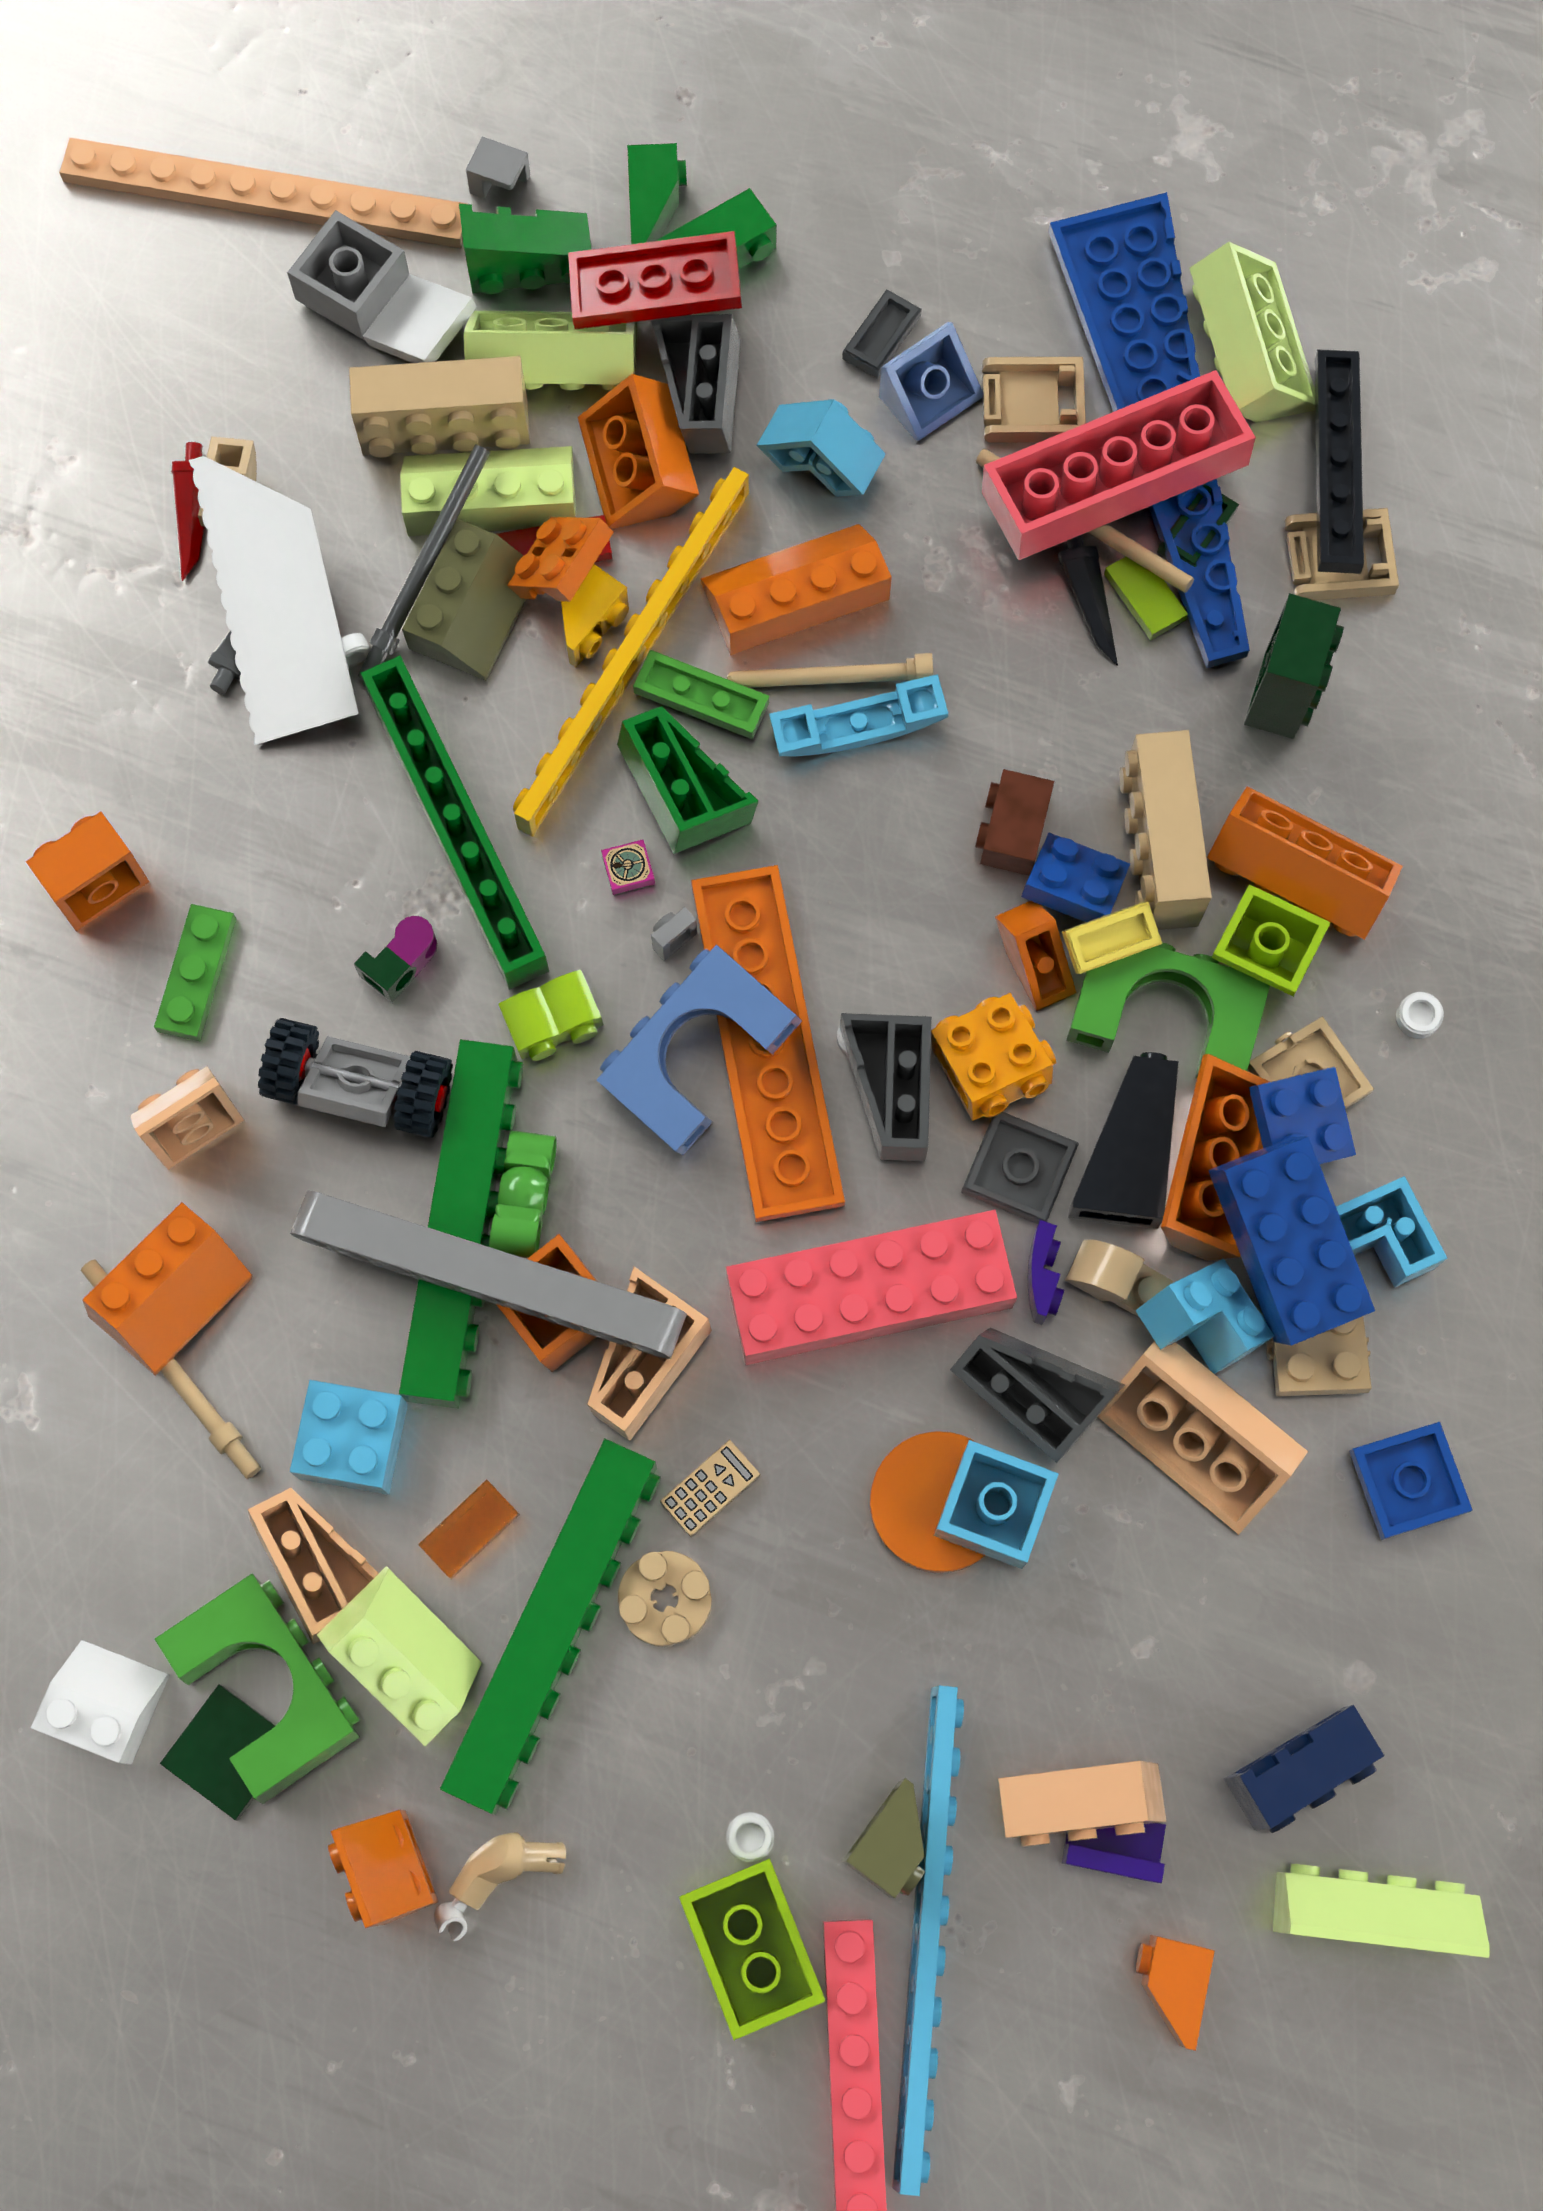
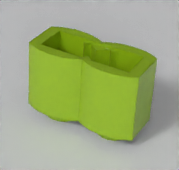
M581 970L559 976L540 987L518 993L498 1004L521 1059L529 1057L532 1061L545 1059L556 1052L555 1046L572 1040L574 1044L588 1041L598 1034L596 1029L604 1025Z

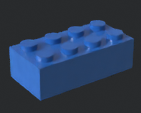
M1309 1136L1287 1138L1208 1170L1265 1321L1274 1334V1337H1272L1273 1342L1292 1346L1375 1311Z

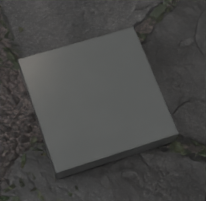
M1001 1112L992 1117L961 1193L1038 1224L1039 1220L1047 1222L1079 1142L1008 1113Z

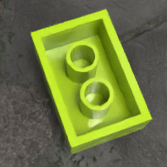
M770 1858L679 1896L733 2040L826 2001Z

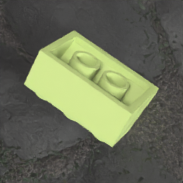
M387 1566L317 1634L328 1652L424 1746L460 1712L482 1664L468 1647Z

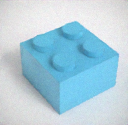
M309 1380L290 1473L300 1480L389 1495L408 1407L407 1402L401 1395Z
M969 1440L934 1536L1023 1569L1028 1563L1059 1473Z

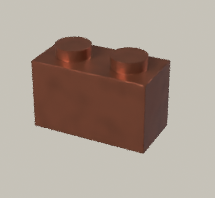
M1003 769L1000 784L991 782L985 808L993 809L990 824L981 822L975 845L976 848L983 849L980 864L1023 875H1030L1035 864L1055 781Z

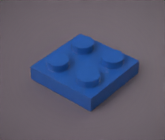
M1048 833L1021 897L1084 922H1089L1111 914L1130 863L1117 859L1113 855L1075 843L1071 839Z
M1336 1067L1249 1087L1263 1148L1290 1137L1309 1136L1319 1164L1356 1155Z
M1440 1422L1353 1448L1349 1451L1381 1540L1473 1511Z

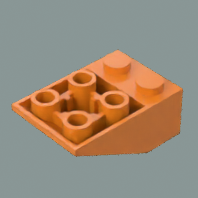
M406 1810L393 1811L331 1831L334 1843L328 1845L329 1854L337 1873H346L351 1891L345 1893V1898L355 1922L362 1920L365 1928L386 1925L439 1902Z

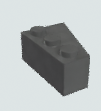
M732 314L684 315L651 320L678 424L689 453H731L741 343Z
M841 1013L840 1030L880 1160L925 1161L929 1134L932 1017Z
M989 1328L978 1335L950 1369L1056 1463L1071 1449L1125 1386V1384L993 1328Z

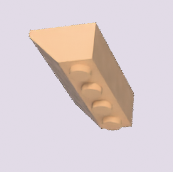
M1154 1341L1121 1380L1120 1383L1125 1384V1386L1098 1416L1099 1419L1238 1535L1292 1476L1308 1453L1305 1448L1176 1342L1160 1350Z

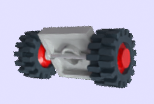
M284 1018L276 1020L275 1027L272 1026L270 1030V1039H267L265 1043V1054L262 1053L261 1057L263 1063L262 1067L259 1068L258 1076H260V1079L258 1081V1088H260L259 1094L262 1097L294 1105L297 1104V1106L382 1127L386 1126L393 1110H396L394 1114V1128L396 1130L428 1138L434 1137L439 1123L442 1121L443 1109L446 1108L447 1104L446 1098L450 1092L449 1083L452 1080L451 1071L453 1068L451 1059L414 1051L410 1056L329 1036L326 1037L319 1053L316 1054V1050L319 1047V1040H317L319 1031H317L318 1028L316 1026Z

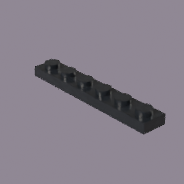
M1317 349L1315 357L1318 572L1361 574L1364 566L1360 356L1359 351Z

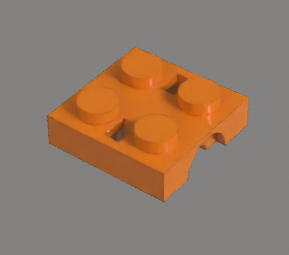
M550 517L538 529L537 539L528 553L517 562L515 574L507 586L521 599H535L538 594L544 595V593H547L556 601L570 602L614 531L601 518Z

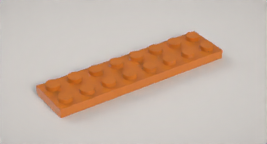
M778 865L691 880L703 949L711 951L715 945H718L802 1020L798 1027L772 1055L736 1022L716 1015L755 1221L761 1222L845 1206V1199Z

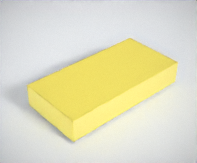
M1148 901L1062 931L1076 974H1082L1162 944Z

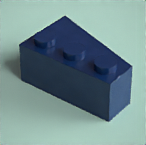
M1350 1705L1341 1708L1224 1778L1253 1829H1269L1271 1833H1274L1295 1821L1296 1818L1293 1814L1307 1805L1314 1809L1335 1797L1337 1794L1334 1788L1349 1779L1353 1785L1375 1773L1377 1769L1373 1763L1384 1757V1754L1355 1706Z

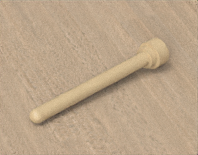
M932 653L915 654V658H906V663L732 671L727 675V679L748 688L911 681L933 676Z

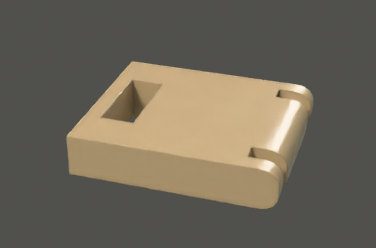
M988 357L982 361V372L984 373L983 411L984 425L986 426L984 429V439L986 442H1041L1086 423L1083 357ZM1058 386H1073L1074 409H1061L1059 417Z
M1388 508L1363 510V538L1378 537L1381 563L1372 564L1368 573L1364 547V566L1361 574L1318 572L1317 513L1295 514L1286 517L1284 522L1285 529L1288 531L1287 544L1293 584L1297 586L1294 589L1295 595L1311 600L1395 595L1399 587Z

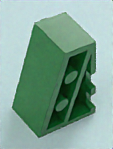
M459 203L463 244L472 294L482 292L485 294H496L502 290L517 288L533 290L544 285L561 283L570 285L568 253L592 250L587 213L536 209L535 216L511 215V207L500 206L497 207L496 213L473 212L472 204Z
M662 706L622 721L617 746L673 854L752 823L759 800L750 792L745 793L729 777V771L721 763L716 765L699 748L700 743Z

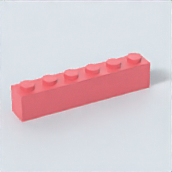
M873 1920L823 1921L835 2211H887Z

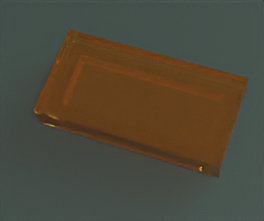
M486 1480L418 1545L452 1580L520 1514Z

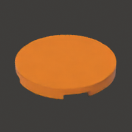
M935 1431L913 1436L897 1445L884 1458L875 1474L870 1493V1512L875 1530L886 1547L896 1557L918 1570L932 1573L955 1572L970 1567L986 1556L934 1536L965 1447L969 1440L974 1441L963 1435Z

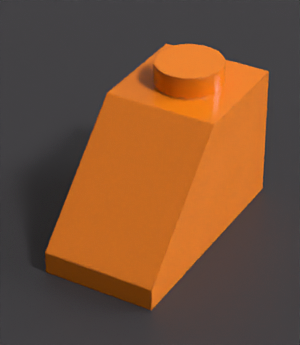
M1028 901L995 916L1005 952L1033 1007L1037 1011L1077 993L1056 920L1047 910L1038 903Z
M1150 1935L1149 1945L1142 1943L1140 1946L1136 1973L1143 1974L1141 1985L1178 2045L1196 2051L1215 1950Z

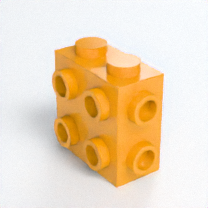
M1011 992L1000 998H987L980 1002L974 1010L959 1017L957 1015L949 1016L940 1021L931 1030L932 1051L972 1121L983 1116L987 1118L994 1117L1003 1112L1010 1103L1022 1097L1027 1099L1034 1098L1043 1093L1052 1084L1053 1065L1056 1064L1055 1055L1046 1040L1041 1042L1038 1040L1032 1030L1035 1029V1023L1030 1011L1024 1004L1018 1006Z

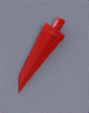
M198 442L186 443L185 461H172L171 468L182 581L199 561L205 528L200 525L198 518L200 509L198 502L199 489L194 484V468H192L189 462L191 459L202 456L203 446Z

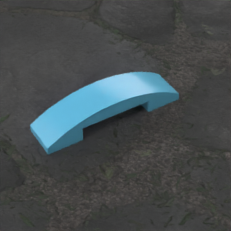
M937 674L896 684V691L816 710H813L812 705L808 704L770 713L769 717L779 756L792 757L839 752L897 738L947 718L948 710Z

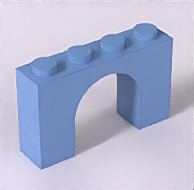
M715 945L711 951L705 949L697 955L689 967L692 971L691 974L681 985L676 982L666 990L659 1001L662 1004L660 1009L652 1018L646 1016L635 1025L630 1033V1037L633 1039L621 1052L615 1050L605 1059L600 1067L603 1073L597 1078V1081L675 1152L682 1155L687 1152L713 1121L676 1089L668 1075L666 1053L675 1032L684 1023L695 1017L720 1015L736 1022L773 1055L802 1022L795 1013L718 945Z

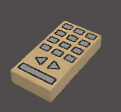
M729 1439L661 1499L660 1503L684 1531L692 1537L760 1477V1473Z

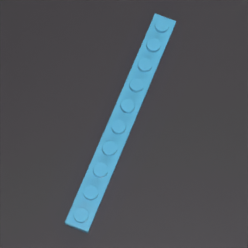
M940 1685L932 1687L930 1694L920 1824L925 1857L918 1865L925 1870V1873L915 1888L892 2186L901 2195L920 2196L921 2183H928L930 2174V2154L923 2151L925 2130L931 2131L933 2127L934 2102L931 2099H927L928 2080L935 2079L938 2067L937 2048H931L932 2027H939L942 2014L941 1997L935 1996L936 1976H943L946 1959L945 1947L939 1946L940 1925L946 1926L949 1917V1897L942 1895L944 1875L950 1876L953 1864V1848L946 1845L947 1826H954L957 1811L956 1797L950 1796L951 1776L957 1777L960 1768V1748L953 1747L955 1728H961L964 1716L963 1699H957L958 1687Z

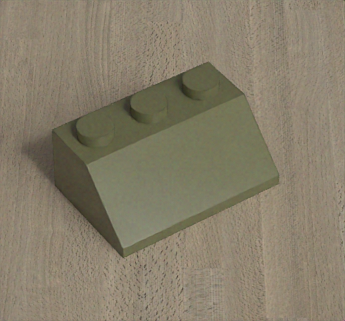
M457 518L402 628L408 648L487 681L526 599H521L507 586L515 574L517 562L523 555L497 534Z
M904 1778L896 1784L842 1860L884 1894L892 1898H896L899 1892L908 1896L925 1873V1870L918 1866L925 1856L913 1783Z

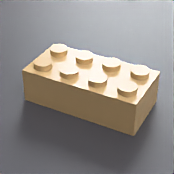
M520 356L349 367L351 415L363 455L384 458L391 456L393 453L414 452L420 455L431 454L436 450L451 449L470 452L475 444L481 447L497 446L502 449H512L519 445L530 444L528 402Z
M1189 730L1136 734L1131 750L1125 751V767H1120L1119 771L1121 793H1128L1130 808H1125V829L1127 834L1134 835L1135 849L1130 850V868L1132 875H1139L1141 889L1135 892V904L1149 902L1158 930L1198 927L1212 896Z

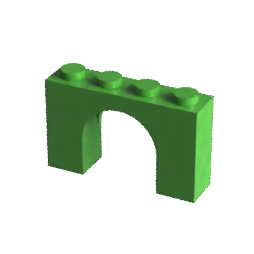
M1162 942L1161 945L1085 973L1066 1041L1109 1053L1115 1040L1127 998L1134 991L1145 985L1158 982L1171 983L1191 992L1201 1003L1206 1014L1207 1034L1195 1078L1198 1077L1202 1057L1205 1054L1215 1056L1247 1071L1270 985L1234 968L1218 964L1219 961L1211 958L1212 956L1205 954L1189 956L1175 952L1176 949L1173 946Z
M252 1573L156 1637L155 1641L178 1678L187 1685H190L233 1655L248 1650L269 1651L279 1655L286 1661L293 1679V1695L288 1711L274 1728L229 1758L253 1798L264 1804L360 1738L353 1727L360 1719L345 1697L337 1701L331 1693L328 1685L335 1680L319 1657L311 1661L304 1651L303 1646L309 1643V1640L297 1621L293 1618L286 1623L277 1609L284 1604V1601L270 1580L261 1584Z

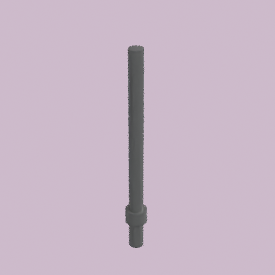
M475 444L381 629L377 628L369 643L373 646L358 677L362 678L361 672L384 663L388 654L393 655L400 641L397 636L491 453L485 448Z

